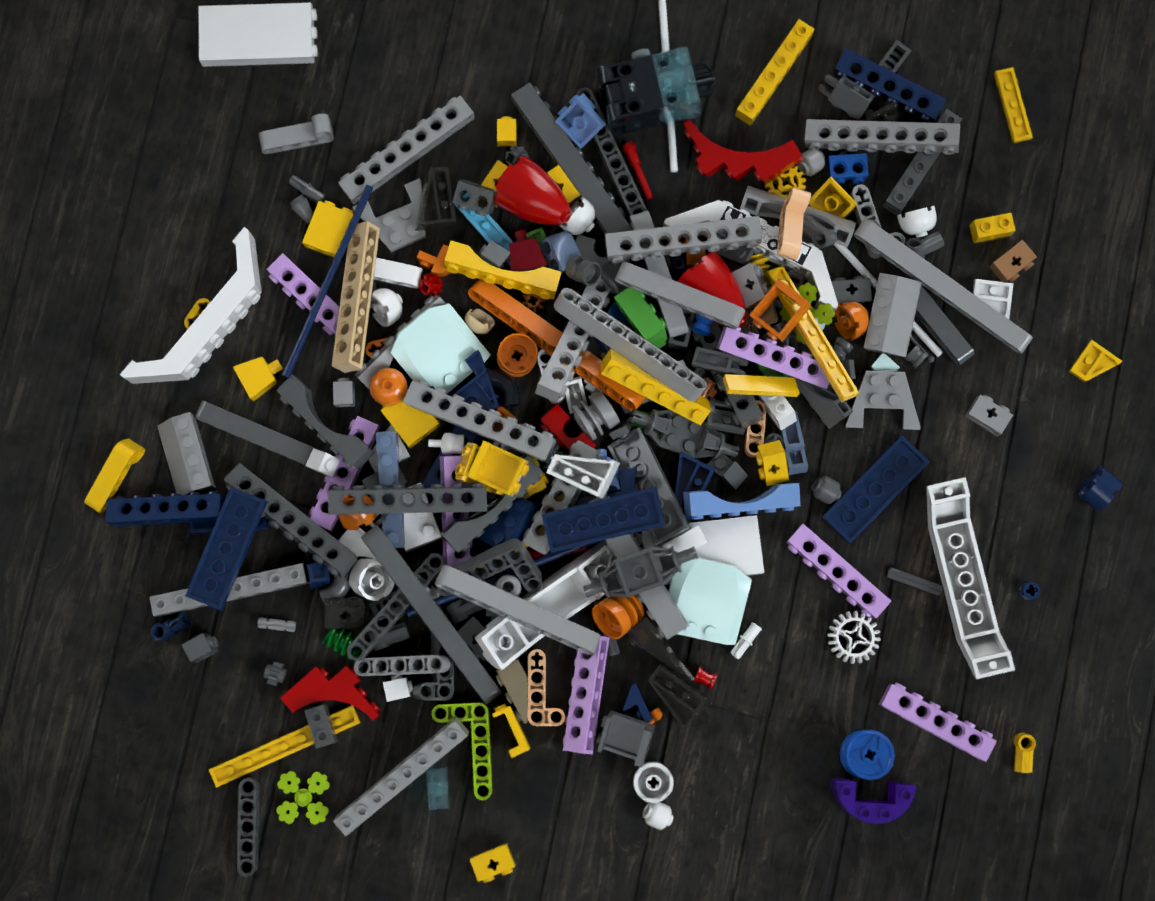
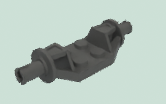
M652 409L649 415L636 410L631 412L633 417L630 416L629 421L643 425L644 434L649 435L658 447L678 454L682 452L692 458L711 456L716 459L720 453L732 456L733 458H736L738 455L734 451H739V446L725 442V434L706 428L705 421L700 426L672 410L658 411ZM653 429H656L657 431H659L660 434H658V433H656L655 431H653Z
M673 546L670 549L649 547L616 559L603 572H599V581L583 586L584 591L592 589V591L586 592L585 595L589 598L604 592L607 598H611V596L628 598L662 586L677 572H682V563L698 559L697 553L689 555L696 552V549L693 546L692 548L677 552Z

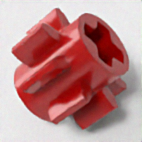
M431 273L424 275V278L420 279L419 288L425 296L430 295L434 297L442 291L443 283L437 274L432 276Z

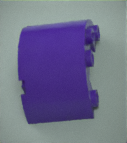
M830 778V789L839 806L851 816L873 824L890 822L900 817L911 805L916 791V785L910 783L888 782L887 801L855 799L856 781Z

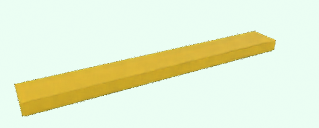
M783 266L766 272L765 275L772 286L780 279L800 295ZM780 293L778 297L792 318L800 306ZM808 310L796 325L798 331L840 401L844 402L856 397L859 391L812 313Z
M353 705L330 715L336 734L361 723ZM309 725L209 769L216 788L313 745L314 740Z

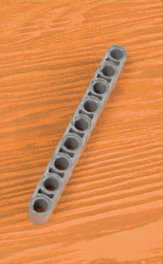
M568 288L563 289L554 302V308L560 314L687 400L692 402L698 400L706 389L707 384L703 378L575 291Z
M442 565L435 585L449 593L588 655L595 654L601 636L592 630L447 565Z

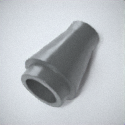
M300 195L290 203L291 209L306 224H309L313 217V211L307 198Z

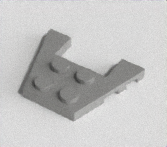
M420 178L404 185L411 200L410 204L375 218L367 201L360 217L363 222L368 221L380 228L379 239L391 252L426 238Z
M865 370L858 388L859 394L856 396L851 407L853 412L848 416L845 427L863 428L864 408L903 409L902 429L920 430V423L905 372Z

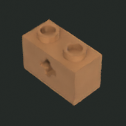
M1021 240L989 267L1001 282L1009 280L1012 283L1020 276L1018 272L1022 269L1027 271L1034 265L1032 261L1037 256ZM1016 261L1017 264L1013 266L1011 263Z

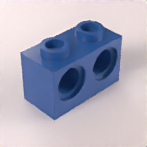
M867 153L829 156L827 159L828 179L832 177L839 185L851 181L853 184L863 183L869 176ZM858 166L861 172H854L852 167ZM835 167L841 168L842 171H843V173H842V174H837V173H835L834 168H835Z

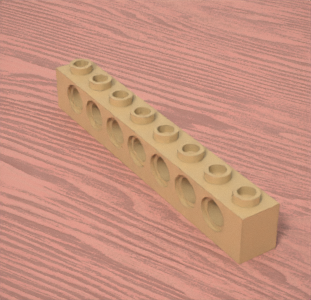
M368 221L357 224L347 247L332 367L344 373L361 370L363 365L380 228Z

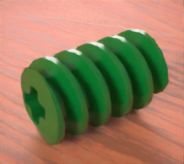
M336 624L330 629L322 644L328 641V648L334 646L335 652L341 649V655L344 656L347 654L348 647L358 636L351 639V632L345 636V629L343 628L338 632V625ZM355 647L352 650L353 657L361 656V647Z

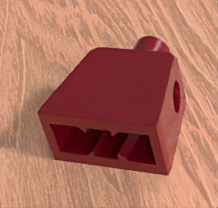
M526 230L516 231V242L509 244L511 271L524 272L541 267L547 268L536 238L527 239Z

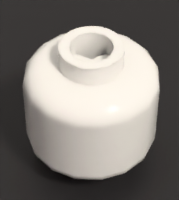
M658 802L648 803L644 808L643 818H645L647 825L658 830H663L666 826L671 825L673 815L670 806Z

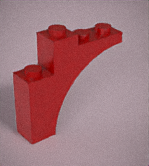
M345 666L331 680L328 678L330 674L324 667L321 669L315 667L281 697V700L293 713L314 702L334 700L357 707L372 720H376L381 715L378 712L380 710L378 705L374 701L370 703L366 698L368 694L361 686L356 687L361 679L356 674L354 666L351 668L350 666Z

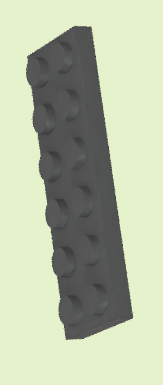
M638 427L629 432V435L625 438L618 439L608 445L613 459L620 463L618 466L619 471L631 468L637 469L634 492L657 487L665 526L648 530L655 546L659 547L690 529L691 527L643 429Z

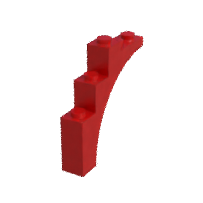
M690 119L683 123L686 127L684 130L689 140L693 139L695 142L693 147L697 154H702L696 158L699 163L696 167L702 175L705 174L708 177L725 168L729 177H734L738 181L754 171L759 182L763 180L767 184L805 160L793 140L767 151L738 152L723 148L708 140Z

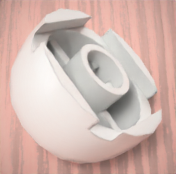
M584 197L580 198L582 202L576 201L570 207V220L559 225L564 231H569L573 235L582 234L584 231L588 233L595 225L593 223L595 219L594 207Z
M931 206L930 211L926 207L907 212L903 218L901 214L897 215L901 229L909 235L916 234V238L928 235L927 231L933 229L936 225L937 215L935 206Z
M377 289L371 295L370 308L373 307L376 312L372 315L380 325L388 327L401 317L403 300L398 293L390 289Z

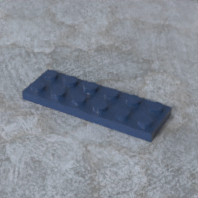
M903 435L900 436L822 518L846 542L851 544L930 461Z
M230 487L187 590L186 597L223 611L268 501Z
M657 487L542 514L551 553L665 526Z

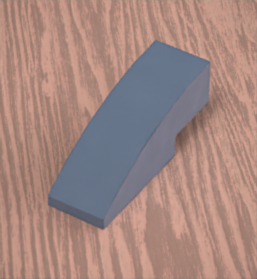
M795 412L797 421L780 431L784 441L783 448L786 455L788 475L806 473L808 470L804 450L805 445L797 412Z

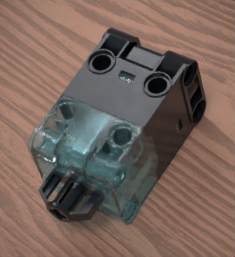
M679 47L674 50L615 64L603 65L597 68L600 91L603 99H607L608 102L605 113L612 136H620L670 122L696 118L701 115L700 98L712 96L716 85L713 69L704 61L692 64L688 47ZM703 68L708 70L707 72L694 75L695 70ZM713 84L711 89L698 91V87Z

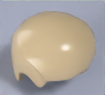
M477 308L473 312L470 309L465 315L466 325L474 333H488L495 325V320L481 309Z

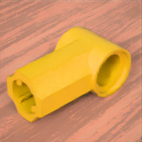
M1018 733L1014 737V771L1032 773L1033 749L1035 748L1036 741L1029 734ZM1027 737L1029 741L1028 745L1026 747H1022L1021 740Z

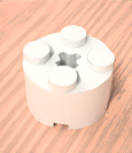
M372 558L359 559L352 568L349 577V585L353 591L372 601L388 596L394 587V582L378 560Z
M647 762L643 764L642 768L639 767L634 774V789L644 801L658 803L666 799L672 792L673 777L663 764ZM652 777H655L658 781V784H655L654 787H651V784L648 783V780H651Z

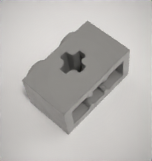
M749 263L732 272L743 295L745 307L755 308L771 289L762 277L764 273L761 267L757 266V264Z
M979 395L972 403L965 417L998 437L1005 430L1013 414L1010 413L1007 407L1003 405L998 406L993 403L994 400L991 397ZM988 411L992 412V417L990 418L988 417Z

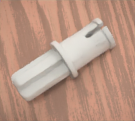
M752 622L745 633L739 636L740 640L730 653L737 659L741 658L747 648L753 645V640L762 629Z

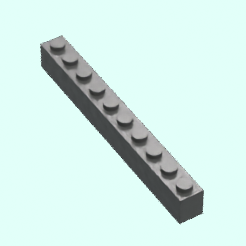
M529 82L512 93V102L553 161L562 168L580 194V198L584 197L594 207L595 221L604 234L633 231L631 222L628 223L624 218L626 215L622 208H617L614 204L615 199L613 195L605 191L603 188L605 185L599 176L596 178L593 174L594 169L588 161L585 162L582 158L583 153L580 148L572 144L571 141L573 140L555 122L558 117H554L550 111L552 109L547 101H542L538 88L536 86L533 87Z

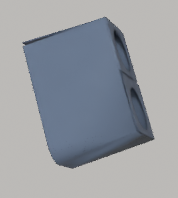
M569 231L551 235L539 243L549 268L560 271L561 274L566 273V264L571 257L575 255L581 256Z

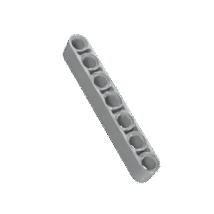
M648 210L630 216L633 230L654 228ZM642 242L640 246L642 248H649L650 244ZM664 255L657 259L643 257L648 271L672 280ZM657 299L663 320L667 325L666 329L669 337L672 338L688 333L689 330L682 308Z
M622 262L615 277V281L624 286L734 329H738L745 313V309L628 262Z

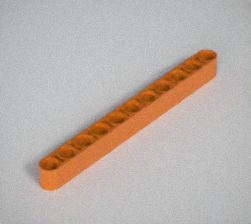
M479 279L468 290V295L473 301L517 332L528 335L538 347L551 356L553 355L563 334L560 330L494 284H489ZM588 350L581 352L582 360L578 367L574 366L573 371L627 410H637L647 397L602 375V360Z

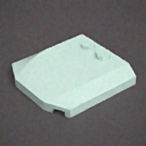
M449 303L429 307L397 333L393 347L389 351L413 381L417 383L419 380L430 384L429 388L433 385L435 389L438 387L447 391V393L473 373L464 361L477 350L481 353L484 363L490 356V353Z
M698 557V559L682 563V572H677L671 578L668 592L690 626L677 634L725 645H736L752 582L751 578L740 571L735 565Z

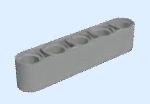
M444 655L365 658L362 661H356L354 670L359 676L444 673L450 668V660ZM438 659L441 661V667L439 669L436 666V662ZM420 660L423 663L421 669L418 668V662ZM401 661L404 662L403 670L400 668ZM383 662L386 663L385 671L382 669ZM365 663L368 664L367 671L364 670Z

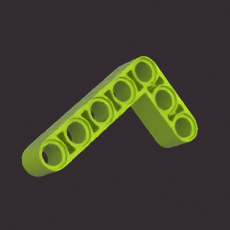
M480 702L435 706L431 715L436 722L440 723L453 720L456 717L455 710L458 707L465 709V716L458 719L461 722L471 721L474 794L479 800L488 799L493 790L488 706ZM477 706L484 707L485 715L483 717L476 716L475 708ZM438 708L445 709V718H437L436 711ZM478 726L485 727V736L479 737L476 734L475 730ZM478 746L486 747L487 754L485 756L477 754L476 749ZM484 765L487 767L488 773L486 776H480L477 773L479 766ZM479 786H487L489 789L488 795L481 796L478 793Z

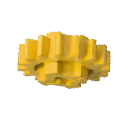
M796 166L794 169L791 168L786 171L787 174H781L765 184V189H770L769 193L786 198L787 195L783 194L789 193L792 187L805 190L806 186L802 184L806 182V178H801L803 171L798 173V166ZM773 181H774V183L777 185V189H776V190H775V188H774V186H773ZM787 181L788 184L783 186L782 183Z

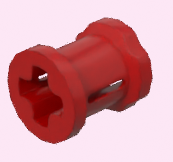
M700 666L693 682L706 685L711 690L718 674L707 672Z

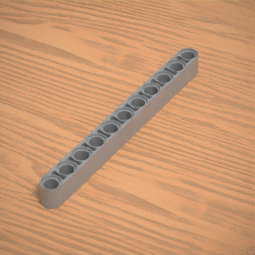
M864 219L855 231L854 236L914 280L922 282L925 288L1015 352L1022 354L1033 339L1029 333L872 221Z

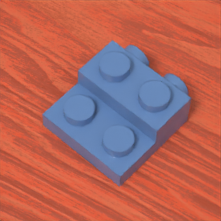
M584 93L580 96L576 94L569 101L571 105L568 108L567 106L563 107L558 112L560 117L555 121L580 149L606 125L602 118L594 111L596 106Z

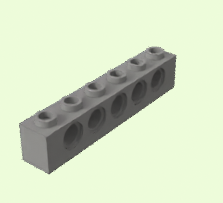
M579 440L571 446L569 451L571 453L570 456L599 459L602 454ZM557 477L552 481L550 493L544 496L542 500L543 506L540 511L535 513L531 528H528L523 536L524 544L545 555L548 554L550 548L546 533L543 536L539 535L540 527L544 526L542 514L548 513L551 509L558 511L573 507L583 490L572 484L568 485L567 482ZM560 492H563L565 497L559 502L557 496Z

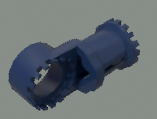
M181 612L173 620L169 619L163 623L154 624L150 632L151 637L156 641H165L176 636L182 629L191 627L190 617L188 618L186 613ZM160 627L164 631L162 637L158 636V629Z

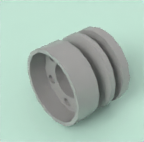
M600 390L588 396L590 406H587L583 401L579 402L583 409L582 411L576 404L571 407L577 424L592 441L597 439L593 430H596L600 436L603 435L601 425L604 424L606 428L611 430L620 424L617 414Z

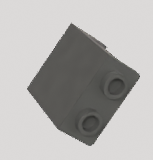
M611 710L608 716L603 717L601 727L604 729L602 734L599 733L596 744L599 745L597 752L601 753L602 750H607L635 760L634 765L642 768L646 761L656 725Z

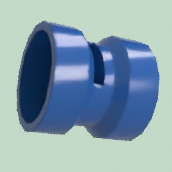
M696 314V322L692 324L691 330L697 334L708 336L711 331L709 326L714 321Z

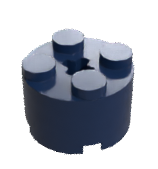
M1099 465L1093 471V476L1090 479L1087 477L1080 485L1082 488L1077 493L1083 501L1096 511L1103 510L1114 499L1115 490L1120 491L1123 485V481L1105 467Z

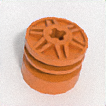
M521 333L505 337L500 343L496 355L497 364L502 371L512 377H522L528 374L534 368L538 358V348L534 340L528 335ZM514 353H517V355H521L519 361H517L516 358L512 359Z
M636 595L628 598L611 596V598L606 597L593 607L592 616L597 627L606 636L616 640L620 639L630 628H633L644 618V608Z

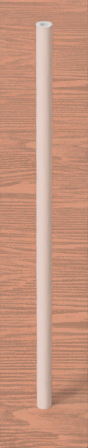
M658 0L662 60L669 59L670 61L666 0ZM671 73L664 74L665 97L672 95ZM671 109L666 110L670 172H677L674 110Z
M835 243L834 246L865 279L870 278L871 286L876 290L878 281L847 247ZM914 321L912 330L937 357L940 356L943 351Z

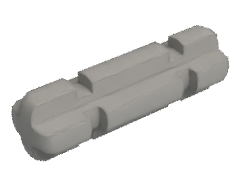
M260 617L258 619V628L266 629L267 627L272 630L295 632L296 622H286L285 620L277 619L268 620V618Z

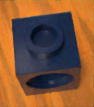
M318 563L307 564L310 589L329 586L328 567L323 563L321 565Z

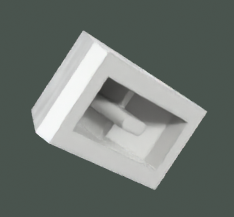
M580 376L572 378V381H567L565 385L568 387L565 397L570 413H573L571 407L575 404L580 410H583L579 403L580 401L587 404Z

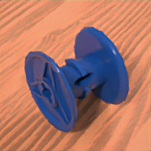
M858 730L849 734L842 742L839 752L840 760L845 770L854 777L867 780L879 779L886 775L892 768L895 758L894 747L888 737L874 730Z

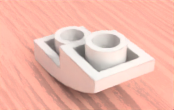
M698 524L663 544V547L670 549L673 546L675 551L680 552L693 546L697 549L707 543L708 540Z

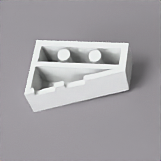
M554 455L546 473L604 499L620 463L612 460Z
M406 493L403 495L405 503L410 504L413 502L414 498L411 494ZM426 493L423 494V501L429 503ZM403 513L406 552L442 539L434 513Z

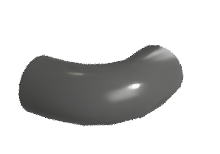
M351 569L343 578L338 575L333 576L332 583L319 590L320 596L327 608L338 603L347 595L351 588L349 585Z

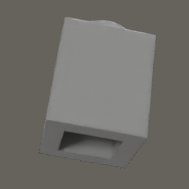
M340 378L338 382H333L335 407L355 406V386L353 381H349V378Z

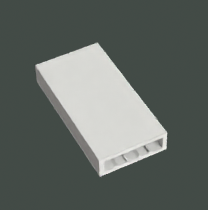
M311 3L199 6V61L203 67L314 63V57L317 56V45H314V39L317 38V28L314 27V21H317L316 9H313Z
M757 515L689 523L691 528L699 524L708 540L707 543L698 547L696 552L689 555L697 553L700 558L735 565L747 576L764 573ZM648 530L641 531L638 534L639 545H643V549L657 547ZM671 579L664 585H670Z

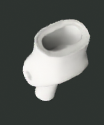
M444 433L441 440L429 439L428 447H440L443 455L461 454L465 436Z

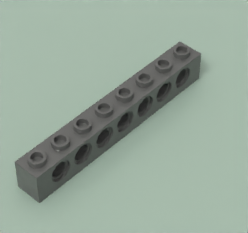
M241 463L224 478L225 488L228 492L230 487L256 497H265L263 500L268 502L261 518H267L269 520L268 523L277 530L279 528L284 532L283 535L289 541L294 540L297 542V546L303 552L307 553L308 551L313 555L312 558L321 565L323 563L328 567L327 570L333 576L338 575L343 578L357 563L356 554ZM250 485L249 489L242 490L243 486ZM273 508H279L275 513L270 512ZM288 519L294 520L291 524H285V521ZM301 531H308V534L305 536L299 535ZM317 542L323 543L319 548L314 547V544ZM331 554L338 555L335 559L328 558Z
M461 483L451 484V487H443V484H432V488H424V484H413L412 488H404V485H392V488H384V485H372V489H365L364 485H354L353 489H345V486H333V489L328 490V515L487 512V487H483V483H471V487H463ZM465 492H469L473 496V500L469 503L462 500V494ZM406 493L411 494L414 498L410 504L403 501V495ZM444 493H451L453 501L445 503L442 500ZM350 494L353 496L354 503L352 505L344 502L345 495ZM371 494L374 498L373 504H366L363 500L364 495ZM385 494L393 496L394 501L392 504L384 502L383 496ZM423 494H432L433 502L425 503L422 499Z

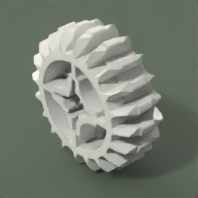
M854 611L852 617L850 612H846V619L840 614L839 619L841 622L834 619L833 623L836 627H829L830 630L834 631V634L829 633L827 636L833 637L834 641H829L828 644H835L831 651H839L836 654L837 658L844 655L843 662H846L850 657L851 664H854L855 658L858 663H862V656L865 660H869L867 653L875 655L872 647L875 649L879 648L877 644H874V641L881 640V638L875 637V634H879L880 630H873L877 624H869L872 620L871 617L864 620V613H861L860 617H858V611ZM847 622H857L851 631L841 629ZM862 625L868 631L869 640L861 634ZM856 632V637L860 640H855L852 643V638L847 634H854ZM839 634L847 641L846 650L840 644ZM857 644L866 645V648L860 653H851Z

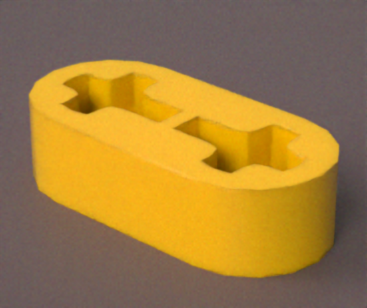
M199 299L184 320V325L187 329L191 326L190 320L194 321L199 317L202 311L200 306L202 304L206 305V303H208L207 306L209 305L210 301L208 299Z

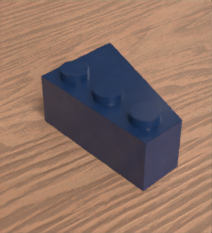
M680 452L674 495L685 515L683 492L705 491L715 468ZM685 515V517H686V519H687V521H688V523H689L690 520H691V516H686V515Z
M517 497L512 502L513 505L505 512L502 511L498 515L499 519L492 525L488 524L484 528L485 532L479 538L474 539L480 546L488 550L510 539H519L522 542L525 531L531 528L533 517L539 511L535 504L522 497Z

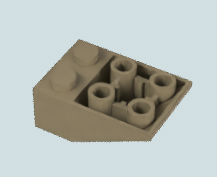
M516 660L503 670H498L499 675L496 678L501 687H506L508 692L505 693V696L509 703H514L517 708L514 711L519 722L523 720L525 724L528 722V676L520 661Z

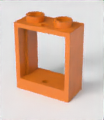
M778 279L751 312L750 317L753 319L751 323L760 330L762 327L768 331L766 334L774 341L779 339L783 342L810 309L811 304ZM782 293L800 306V308L779 333L763 321L761 316L777 296Z

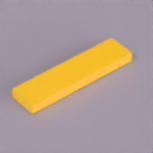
M1014 68L995 71L994 76L1013 144L1031 140L1033 136Z
M725 374L723 377L727 394L797 397L800 393L796 380L792 377Z

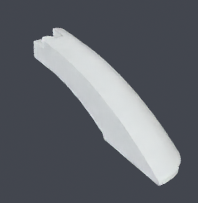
M638 532L632 533L639 544ZM603 540L544 580L540 591L536 593L528 592L521 599L568 619L605 594L601 592L587 598L585 593L592 591V589L584 591L583 586L599 581V572H603L617 558L614 553L611 554L605 546L607 542ZM499 615L486 625L487 628L477 635L475 639L484 651L482 654L486 660L495 668L503 670L545 635Z

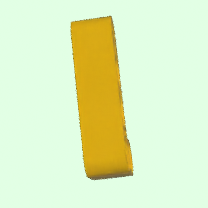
M129 438L119 441L110 453L84 503L102 514L107 509V500L113 499L131 465L137 463L144 455L145 448Z

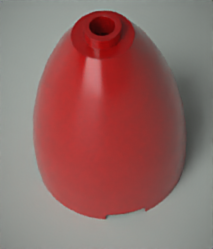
M526 156L519 157V162L514 166L510 164L497 182L495 189L498 192L493 201L495 205L506 212L530 222L546 225H561L570 220L571 209L562 190L552 177Z
M711 252L702 257L701 262L691 269L689 268L677 282L745 309L739 324L740 328L746 323L745 318L747 317L743 295L727 264L717 252ZM714 321L715 323H717V324H719V325L728 327V326H726V325H723V324H721V323H718V322Z

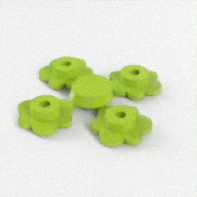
M807 282L799 287L798 292L810 304L817 299L818 289L815 285ZM829 303L825 305L820 304L817 310L812 306L809 309L813 317L818 318L819 324L829 325L835 316V312L832 311L833 307ZM782 305V310H780L779 314L782 316V321L785 320L788 323L791 317L784 305ZM797 329L796 339L807 345Z
M289 771L287 774H282L280 776L281 780H279L277 785L280 789H283L285 794L296 792L294 797L296 803L285 801L283 805L278 806L276 811L279 814V820H285L287 824L293 823L294 819L299 816L297 811L298 805L302 807L308 805L306 817L310 818V822L314 825L324 822L329 809L323 806L322 802L311 803V793L317 792L320 795L330 787L329 782L326 781L327 775L314 772L312 778L307 780L309 784L308 790H298L300 778L296 777V773Z

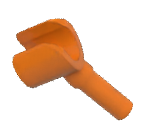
M660 708L650 712L652 719L647 723L653 724L662 718L663 713Z

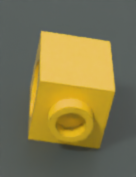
M509 116L497 119L498 146H517L516 119H512Z

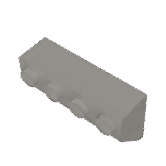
M879 274L864 344L865 349L872 352L906 357L922 282L896 275Z
M191 412L172 417L157 426L176 493L182 494V496L189 495L192 492L199 493L216 488L197 421L194 418L195 415Z

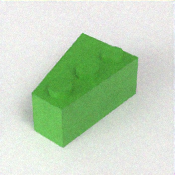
M629 287L614 297L615 303L639 336L659 349L668 343L665 329L667 325L661 317L658 318L655 315L656 310L653 305L646 303L644 293Z

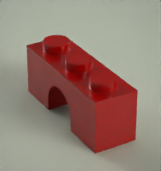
M558 404L540 419L543 423L541 425L542 429L548 433L551 432L556 437V444L560 448L564 446L570 451L571 446L577 443L578 440L594 449L597 448V445L584 432L576 438H569L564 434V426L571 419Z

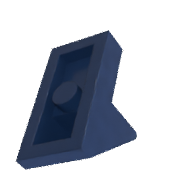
M632 684L622 711L637 705L638 708L635 711L639 720L644 719L647 722L652 717L636 684Z

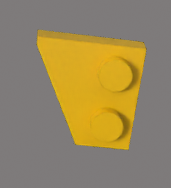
M1091 340L1069 372L1083 382H1086L1119 365L1122 360Z

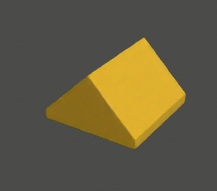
M832 177L820 187L809 201V205L812 208L844 219L857 206V203Z

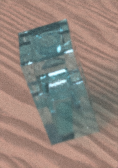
M448 767L427 769L429 810L448 809L450 807Z

